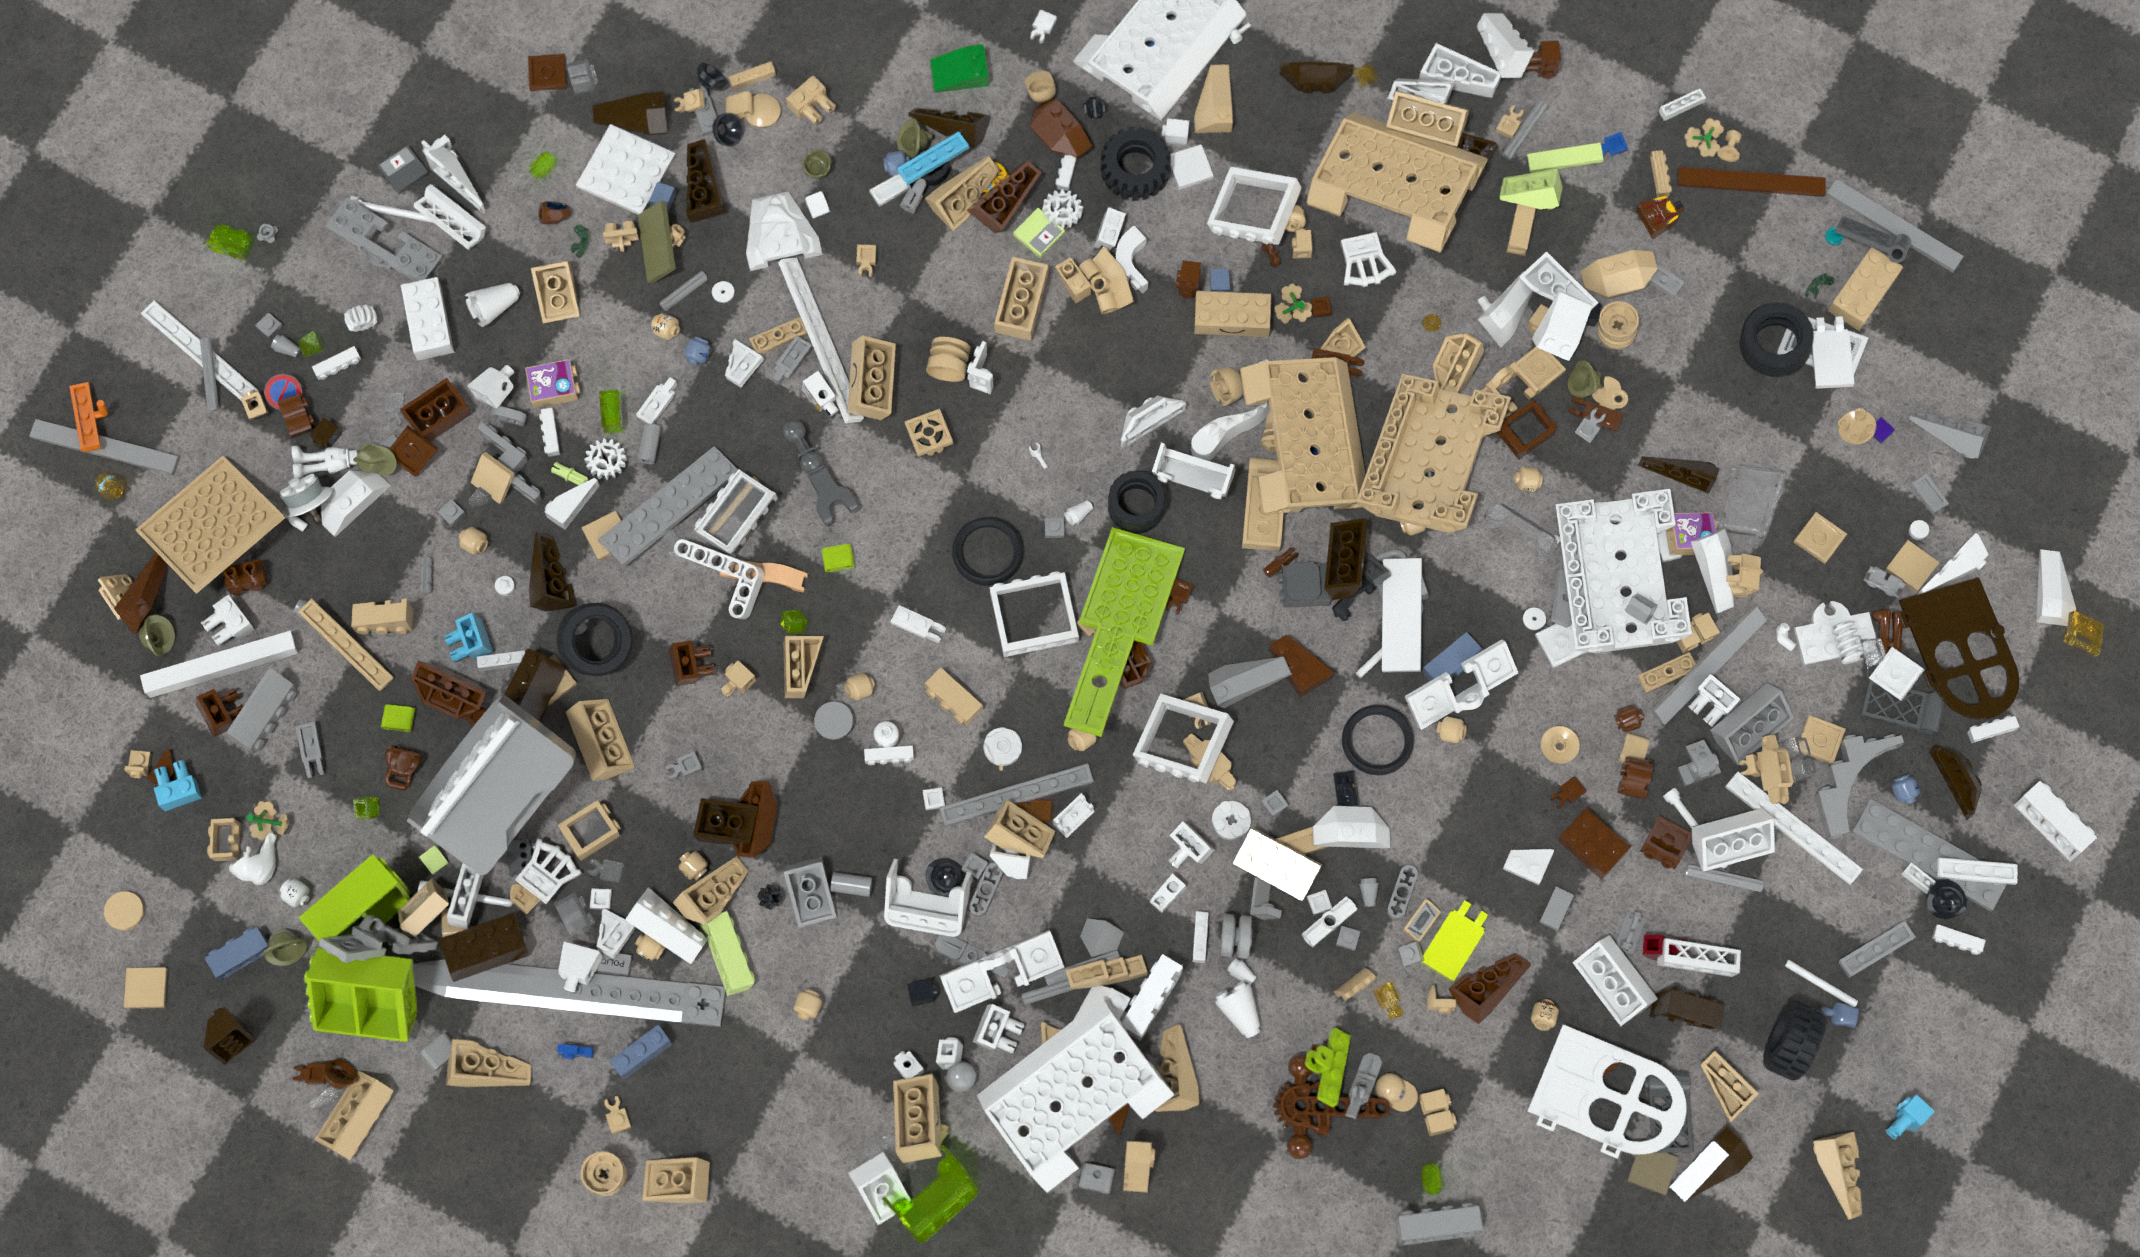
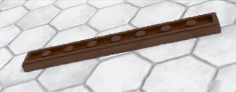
M1678 167L1677 186L1817 197H1825L1826 195L1825 177Z

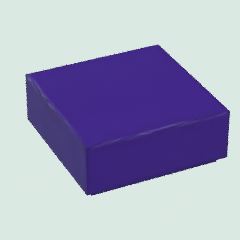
M1881 417L1876 421V431L1873 437L1882 444L1895 429Z

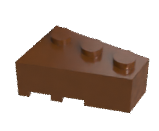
M1288 635L1270 644L1269 652L1273 658L1285 657L1292 675L1286 678L1299 698L1333 678V671Z

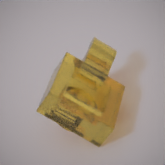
M1392 982L1386 983L1373 991L1380 1008L1387 1009L1390 1019L1399 1018L1404 1015L1401 1007L1396 1004L1400 999Z

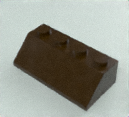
M1366 518L1333 522L1330 525L1324 589L1332 600L1351 598L1362 585L1367 531Z
M527 648L504 695L540 722L566 668L545 655Z
M223 1007L222 1009H216L207 1021L203 1048L225 1065L256 1041V1038L239 1018Z

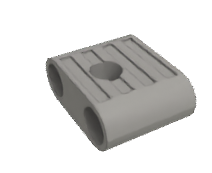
M443 1033L421 1051L420 1054L435 1072L448 1063L452 1040L446 1033Z
M1083 1163L1078 1187L1110 1194L1115 1170Z

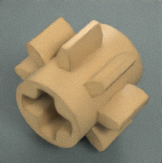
M673 224L672 227L669 225L672 247L675 245L679 247L686 238L683 235L684 229L677 224Z

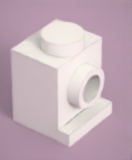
M947 1038L946 1040H939L936 1063L942 1069H948V1067L957 1062H961L963 1045L958 1039Z
M903 1051L894 1058L896 1060L894 1066L904 1079L919 1077L924 1073L923 1067L910 1051L907 1053ZM910 1062L911 1066L909 1068H905L904 1063Z

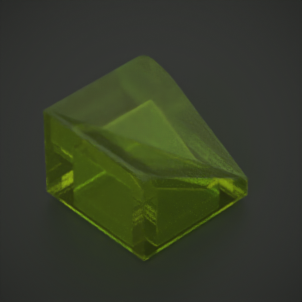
M311 331L298 340L304 357L323 351L315 331Z
M800 610L783 611L780 624L787 634L803 633L807 620Z
M361 796L353 799L355 818L372 819L379 816L377 797Z

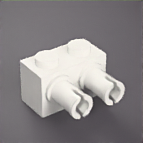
M229 595L214 604L215 613L200 622L207 632L221 622L226 623L225 628L211 636L218 647L232 636L240 641L255 630Z
M1710 674L1698 687L1699 696L1688 707L1698 715L1708 702H1712L1714 708L1703 720L1713 727L1722 715H1729L1741 703V700Z
M993 1004L987 1005L972 1042L990 1050L998 1047L1012 1054L1015 1050L1012 1047H1016L1017 1042L1001 1036L1003 1029H1007L1020 1035L1022 1032L1021 1028H1024V1023L1009 1018L1010 1012Z

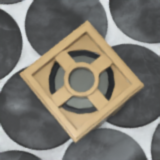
M940 409L904 421L918 457L924 454L933 456L934 452L941 453L944 447L953 444Z

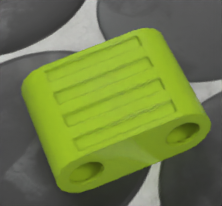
M851 544L821 549L825 572L855 567Z
M385 705L381 728L411 732L415 708Z

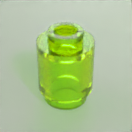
M545 151L529 165V172L536 179H543L554 167L556 160L550 153Z
M1438 1165L1422 1166L1423 1192H1427L1428 1195L1440 1194L1439 1191L1443 1190L1441 1170L1438 1169Z

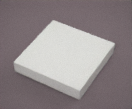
M1202 144L1171 154V170L1178 189L1214 178Z
M1572 622L1568 628L1555 624L1535 634L1552 668L1587 653L1576 651Z
M1891 647L1869 678L1902 701L1925 669Z

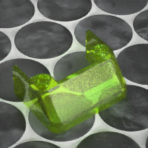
M944 1145L940 1148L946 1158L942 1159L938 1164L937 1172L939 1176L910 1202L906 1198L897 1199L893 1205L885 1196L882 1198L891 1213L917 1243H924L967 1206L977 1196L979 1191L963 1165Z

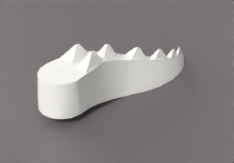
M1269 400L1245 413L1224 416L1205 425L1192 438V455L1207 461L1212 460L1233 437L1254 428L1267 417V413L1270 412Z

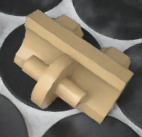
M633 221L623 222L624 229L617 230L616 223H607L605 232H603L605 244L612 243L613 247H620V251L625 252L624 246H630L631 241L639 240Z

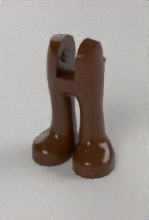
M1879 610L1872 612L1873 620L1879 623V663L1891 647L1902 653L1903 624L1898 615L1900 611L1892 613L1893 635L1891 642L1889 641L1891 611Z

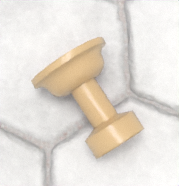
M1730 130L1727 132L1726 140L1728 145L1718 150V156L1722 160L1734 162L1739 159L1740 154L1735 148V144L1739 143L1741 139V134L1738 131Z

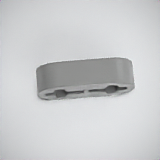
M499 406L497 409L492 407L490 416L494 419L519 426L524 425L527 417L526 414L502 406Z

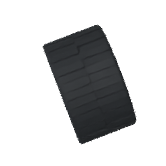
M1136 470L1121 474L1120 477L1114 480L1108 495V512L1110 513L1111 520L1121 530L1141 534L1154 529L1164 515L1165 490L1161 482L1148 472ZM1141 489L1152 495L1155 504L1150 512L1135 516L1121 509L1119 498L1128 490Z

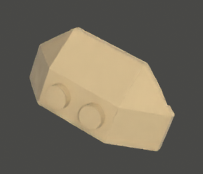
M1631 250L1598 259L1580 272L1586 290L1605 298H1611L1644 289L1657 272L1658 267L1653 251Z
M1468 333L1446 336L1433 363L1435 380L1439 383V389L1455 393L1462 392L1470 381L1484 352L1482 342Z

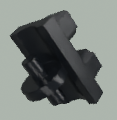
M1353 771L1333 773L1337 806H1357Z

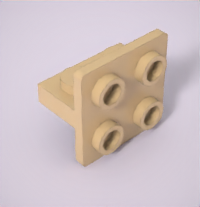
M127 574L100 577L98 581L102 587L98 591L116 618L122 620L114 610V607L132 585L131 578Z

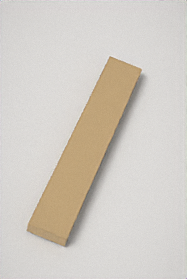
M312 598L298 611L378 691L381 692L394 679Z

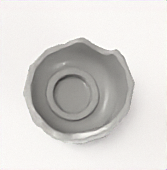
M957 1062L948 1067V1072L944 1079L952 1090L965 1092L973 1087L976 1080V1072L972 1065L966 1062Z

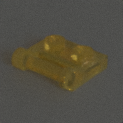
M2069 612L2067 633L2064 636L2063 642L2067 645L2077 646L2088 651L2090 655L2097 657L2101 652L2104 624L2079 612ZM2076 634L2091 640L2092 645L2076 638Z

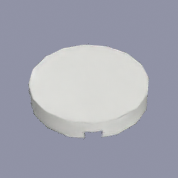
M1001 727L988 733L984 741L983 750L991 763L997 766H1007L1018 760L1022 750V742L1015 731Z

